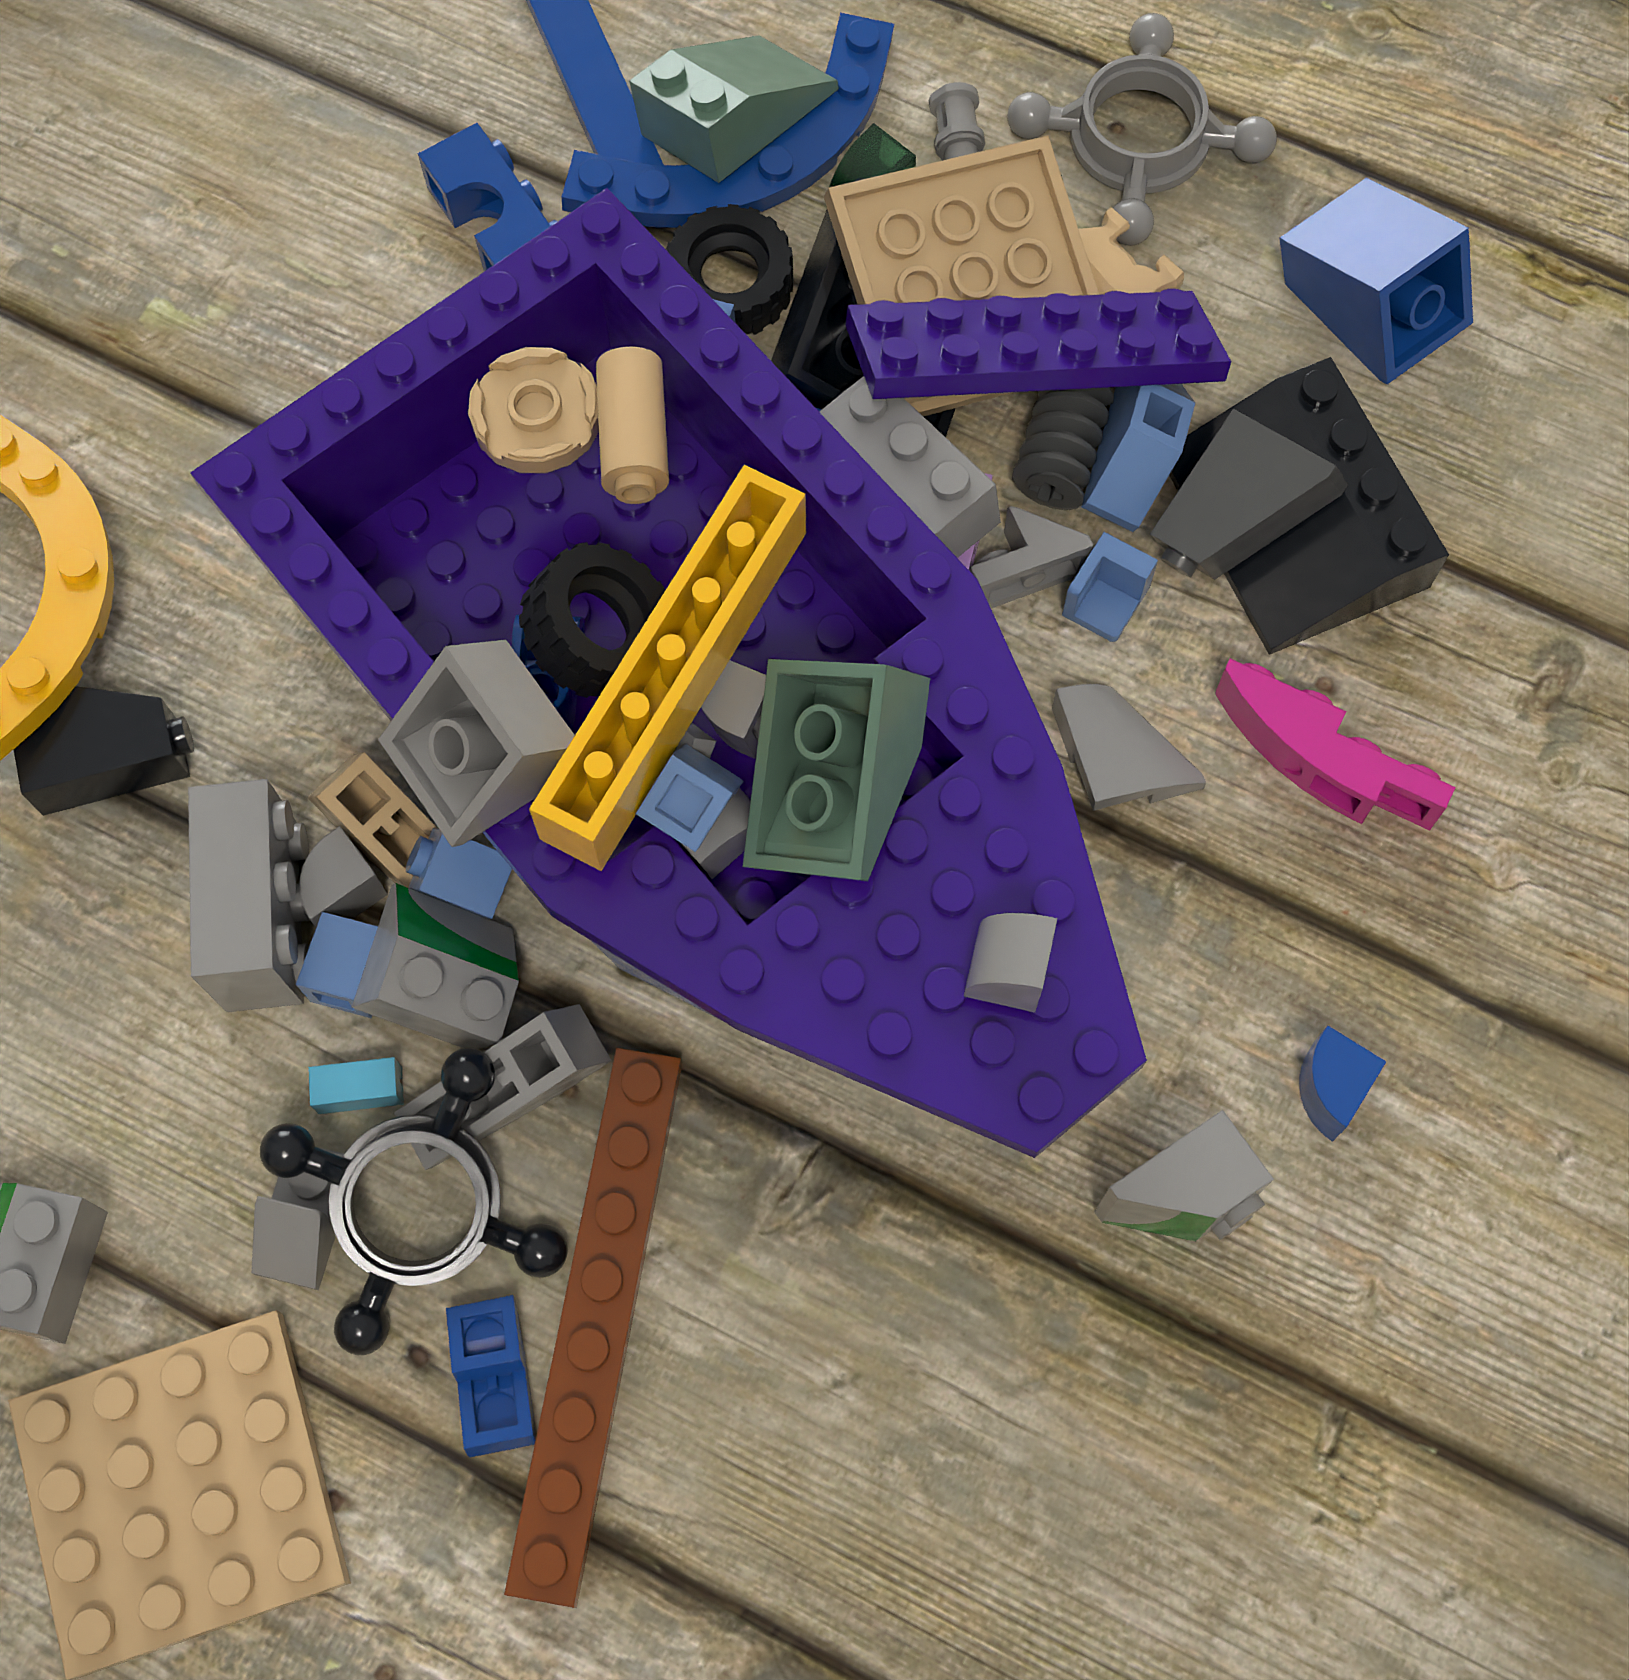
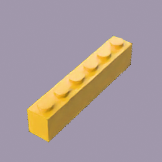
M746 465L742 467L529 808L540 840L599 871L603 870L635 817L637 810L672 756L806 535L805 493Z

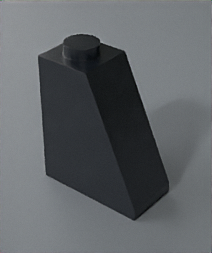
M76 686L59 708L13 750L21 794L44 816L188 778L190 773L186 754L194 752V743L189 725L184 716L176 718L160 697Z

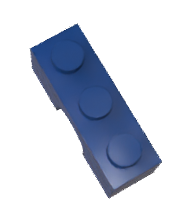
M478 123L417 153L427 189L454 228L480 217L498 219L495 224L474 235L484 271L558 222L553 220L548 223L541 213L543 210L542 204L532 184L527 179L519 182L513 173L514 165L505 146L499 139L491 142Z

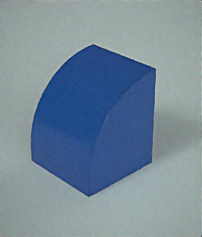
M1327 1026L1314 1041L1303 1061L1299 1076V1091L1303 1107L1309 1119L1325 1137L1333 1142L1349 1125L1386 1061L1330 1026Z

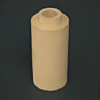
M615 348L602 354L596 362L601 485L606 492L616 496L621 502L642 504L654 499L656 494L665 490L669 484L662 360L656 353L645 348Z

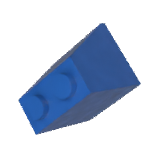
M1367 177L1279 237L1285 285L1380 381L1387 385L1473 323L1469 228Z

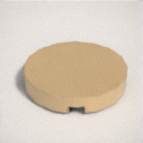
M525 347L501 355L489 365L490 371L483 376L480 383L477 378L470 391L468 416L479 447L496 464L519 473H548L571 465L590 449L599 432L597 386L592 373L582 363H580V367L576 362L569 360L566 353L553 348Z

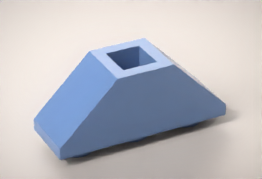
M1182 384L1115 387L1114 402L1109 408L1108 423L1103 429V439L1097 450L1096 462L1092 467L1090 482L1086 488L1082 508L1132 532L1139 528L1184 448L1195 401Z

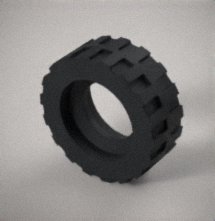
M728 204V207L717 208L716 205L706 208V211L700 214L694 213L687 218V222L683 226L679 225L673 232L674 238L672 242H668L666 250L712 299L734 304L735 323L746 335L751 333L756 335L762 332L764 327L770 323L773 325L780 319V313L783 309L786 310L790 303V292H793L792 247H789L788 236L784 230H780L777 227V222L770 216L765 217L760 214V210L751 207L746 209L740 208L739 205ZM720 252H743L749 254L755 260L758 266V276L754 284L744 291L719 293L711 290L704 283L701 276L703 264L710 256Z
M585 542L576 544L571 550H568V548L564 549L528 585L530 588L523 594L520 603L523 606L522 613L519 615L520 628H523L525 634L523 641L527 650H531L537 661L535 663L542 672L546 671L554 678L553 682L563 689L567 687L575 691V695L584 698L589 696L599 698L665 592L660 581L657 582L650 573L651 570L643 562L640 564L631 557L632 554L623 549L618 551L610 548V544L598 542L596 545H588ZM585 592L592 594L613 609L622 622L626 633L625 641L621 647L607 650L595 644L579 629L570 611V604L576 595Z

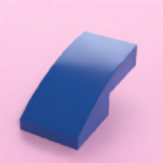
M510 1295L446 1308L451 1369L458 1385L463 1447L466 1454L470 1458L535 1445L536 1429L521 1327L514 1296Z

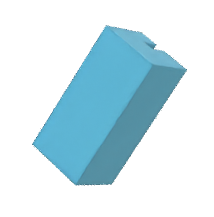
M395 1057L308 1067L310 1106L318 1114L404 1105L403 1085L400 1083V1079H402V1066Z

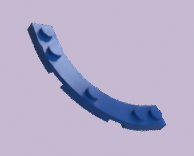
M840 12L833 47L825 72L838 80L839 89L720 183L690 165H652L574 149L561 197L562 211L572 212L608 188L643 226L677 228L679 225L683 226L687 222L688 217L694 213L700 214L706 211L708 207L717 205V208L728 207V204L739 205L740 208L749 209L751 207L763 212L791 199L828 173L837 164V157L847 148L855 136L859 137L875 108L883 82L894 24Z

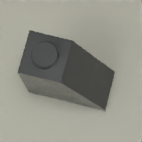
M1233 409L1150 535L1165 549L1160 558L1168 565L1190 578L1197 569L1215 580L1340 497L1347 488L1348 483L1336 465Z

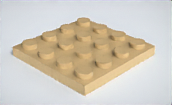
M1048 135L830 187L824 195L827 210L858 305L871 304L881 300L894 303L930 302L937 298H948L956 301L989 299L994 296H1008L1012 298L1047 297L1054 293H1063L1070 296L1099 295ZM1013 392L909 397L904 399L922 416H927Z
M275 1310L8 1400L66 1680H76L351 1584L283 1313Z

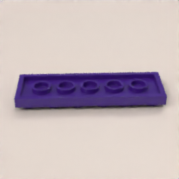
M1165 289L1161 292L1150 293L1110 291L1101 295L1077 296L1054 293L1047 297L1029 298L994 296L989 299L956 301L948 298H937L930 302L894 303L881 300L871 304L848 305L845 325L872 399L1225 382L1232 362L1194 292L1180 289Z

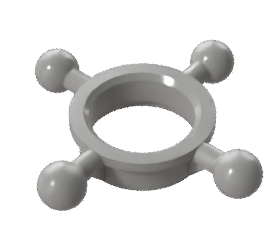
M1158 13L1145 14L1134 22L1130 30L1129 39L1130 45L1137 55L1119 58L1102 67L1092 77L1080 98L1065 107L1050 106L1048 100L1042 95L1035 92H1026L1017 96L1012 101L1007 114L1011 130L1021 138H1037L1043 135L1047 129L1070 132L1073 151L1083 168L1099 182L1123 191L1122 201L1117 203L1113 209L1126 219L1130 225L1126 232L1117 237V242L1129 246L1145 241L1151 234L1154 226L1152 210L1145 203L1146 193L1162 192L1188 180L1203 164L1209 147L1233 149L1235 155L1240 160L1247 163H1258L1264 161L1272 154L1277 142L1274 126L1263 117L1251 116L1245 118L1237 126L1224 125L1209 110L1206 92L1197 77L1183 65L1162 57L1173 44L1174 30L1170 21ZM1129 90H1149L1169 97L1184 110L1191 125V133L1182 144L1171 150L1159 153H1137L1120 148L1102 136L1096 127L1094 114L1099 106L1113 95Z

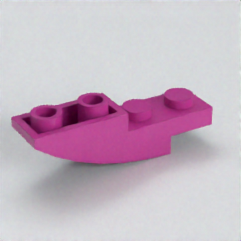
M1231 658L1229 659L1215 695L1233 723L1250 744L1274 768L1303 791L1329 808L1360 824L1364 822L1375 805L1429 831L1447 808L1456 787L1441 781L1440 776L1436 772L1418 764L1406 765L1382 754L1381 749L1369 740L1360 737L1348 738L1337 733L1347 711L1334 706L1332 701L1325 695L1308 689L1298 690L1277 680L1269 670L1253 663L1242 664Z

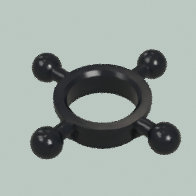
M464 1048L453 1052L445 1060L441 1069V1082L446 1093L436 1117L429 1115H405L383 1121L357 1138L347 1149L343 1157L315 1147L311 1134L302 1126L293 1123H284L273 1127L265 1134L261 1141L260 1159L264 1167L271 1174L281 1178H292L305 1172L331 1182L329 1214L334 1233L341 1247L351 1260L369 1273L359 1300L343 1307L334 1323V1335L337 1343L350 1354H371L378 1350L385 1342L389 1332V1321L384 1308L394 1284L418 1286L448 1279L468 1267L481 1254L487 1244L513 1254L518 1267L525 1274L536 1278H545L555 1274L566 1261L568 1254L567 1242L564 1235L556 1227L545 1223H538L522 1229L498 1219L501 1195L495 1166L481 1143L461 1127L471 1102L487 1095L495 1081L493 1063L482 1051ZM406 1143L432 1145L446 1151L457 1159L471 1179L476 1201L475 1215L464 1237L447 1252L431 1259L419 1261L397 1259L378 1250L361 1231L354 1211L355 1186L363 1168L379 1153Z

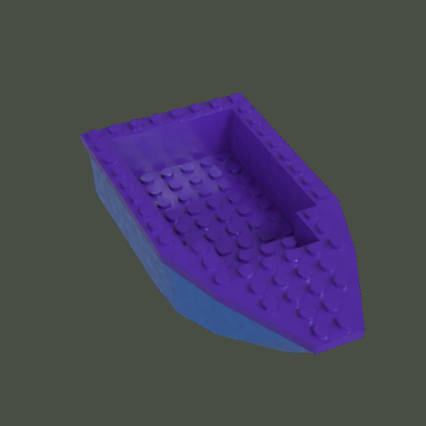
M608 188L190 472L204 495L390 721L398 713L445 646L507 640L512 647L514 619L517 614L522 613L523 606L520 603L523 594L530 588L528 585L564 549L568 548V550H571L576 544L585 542L588 545H596L598 542L610 544V548L618 551L623 549L632 554L631 557L640 564L643 562L651 570L652 576L657 582L660 581L666 590L744 465L805 493L806 535L730 660L765 675L767 674L768 659L884 664L930 678L922 748L869 880L861 881L743 867L744 852L716 877L711 879L676 839L638 815H635L603 870L599 871L539 839L529 810L535 799L482 833L553 918L591 940L619 969L716 1017L745 1034L1033 1158H1036L1144 1067L1147 1061L1061 761L978 579ZM525 347L553 348L566 353L569 360L576 362L580 367V363H582L592 373L596 386V362L605 352L620 347H640L653 351L661 358L663 368L669 484L667 488L656 494L655 498L642 504H627L606 492L601 485L599 432L590 449L571 465L548 473H519L496 464L479 447L468 416L470 391L477 378L480 383L483 376L490 371L489 365L501 355ZM586 592L578 594L572 599L570 604L572 616H583L585 635L591 641L607 650H614L622 646L626 638L625 629L617 614L608 604ZM577 695L576 719L571 729L574 735H576L598 697L589 696L584 698ZM548 697L550 702L553 704L556 699ZM700 708L692 723L716 741L710 759L742 779L743 783L740 789L751 800L756 758L754 759L742 754L727 745L716 733L704 711ZM1004 913H1024L1058 918L1044 985L1035 1012L964 997L979 925L986 917Z

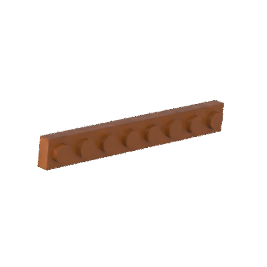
M616 1048L509 1567L504 1592L506 1596L577 1608L681 1075V1058Z

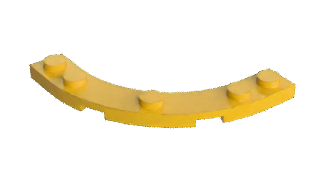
M0 415V492L21 508L40 533L45 554V579L38 610L29 630L17 649L0 668V761L50 717L76 687L83 676L82 663L89 654L95 639H102L112 608L114 590L113 555L108 535L89 491L79 476L60 456L2 415Z

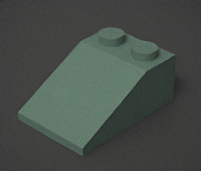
M760 35L670 49L629 80L641 135L718 183L839 89L837 79Z
M768 659L743 867L861 881L869 880L922 748L930 678L884 664Z

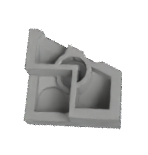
M1081 684L1056 689L1052 711L1070 763L1076 762L1093 811L1146 796L1149 803H1154L1204 789L1206 781L1203 774L1114 688L1102 684Z

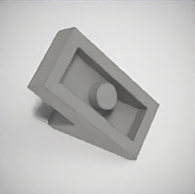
M1011 506L1007 508L1004 534L1012 551L1009 552L1008 550L1001 549L988 553L979 559L975 565L970 566V572L978 579L992 609L1074 579L1093 550L1094 545L1089 535Z
M323 1149L341 1157L344 1155V1153ZM304 1172L292 1178L278 1177L271 1199L257 1196L254 1211L252 1274L319 1291L336 1236L329 1214L331 1182Z

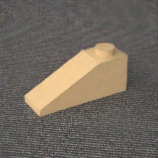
M365 752L353 754L307 798L336 828L340 826L353 845L394 883L408 888L413 877L412 874L406 872V865L411 851L420 836L429 838L432 829L438 828Z

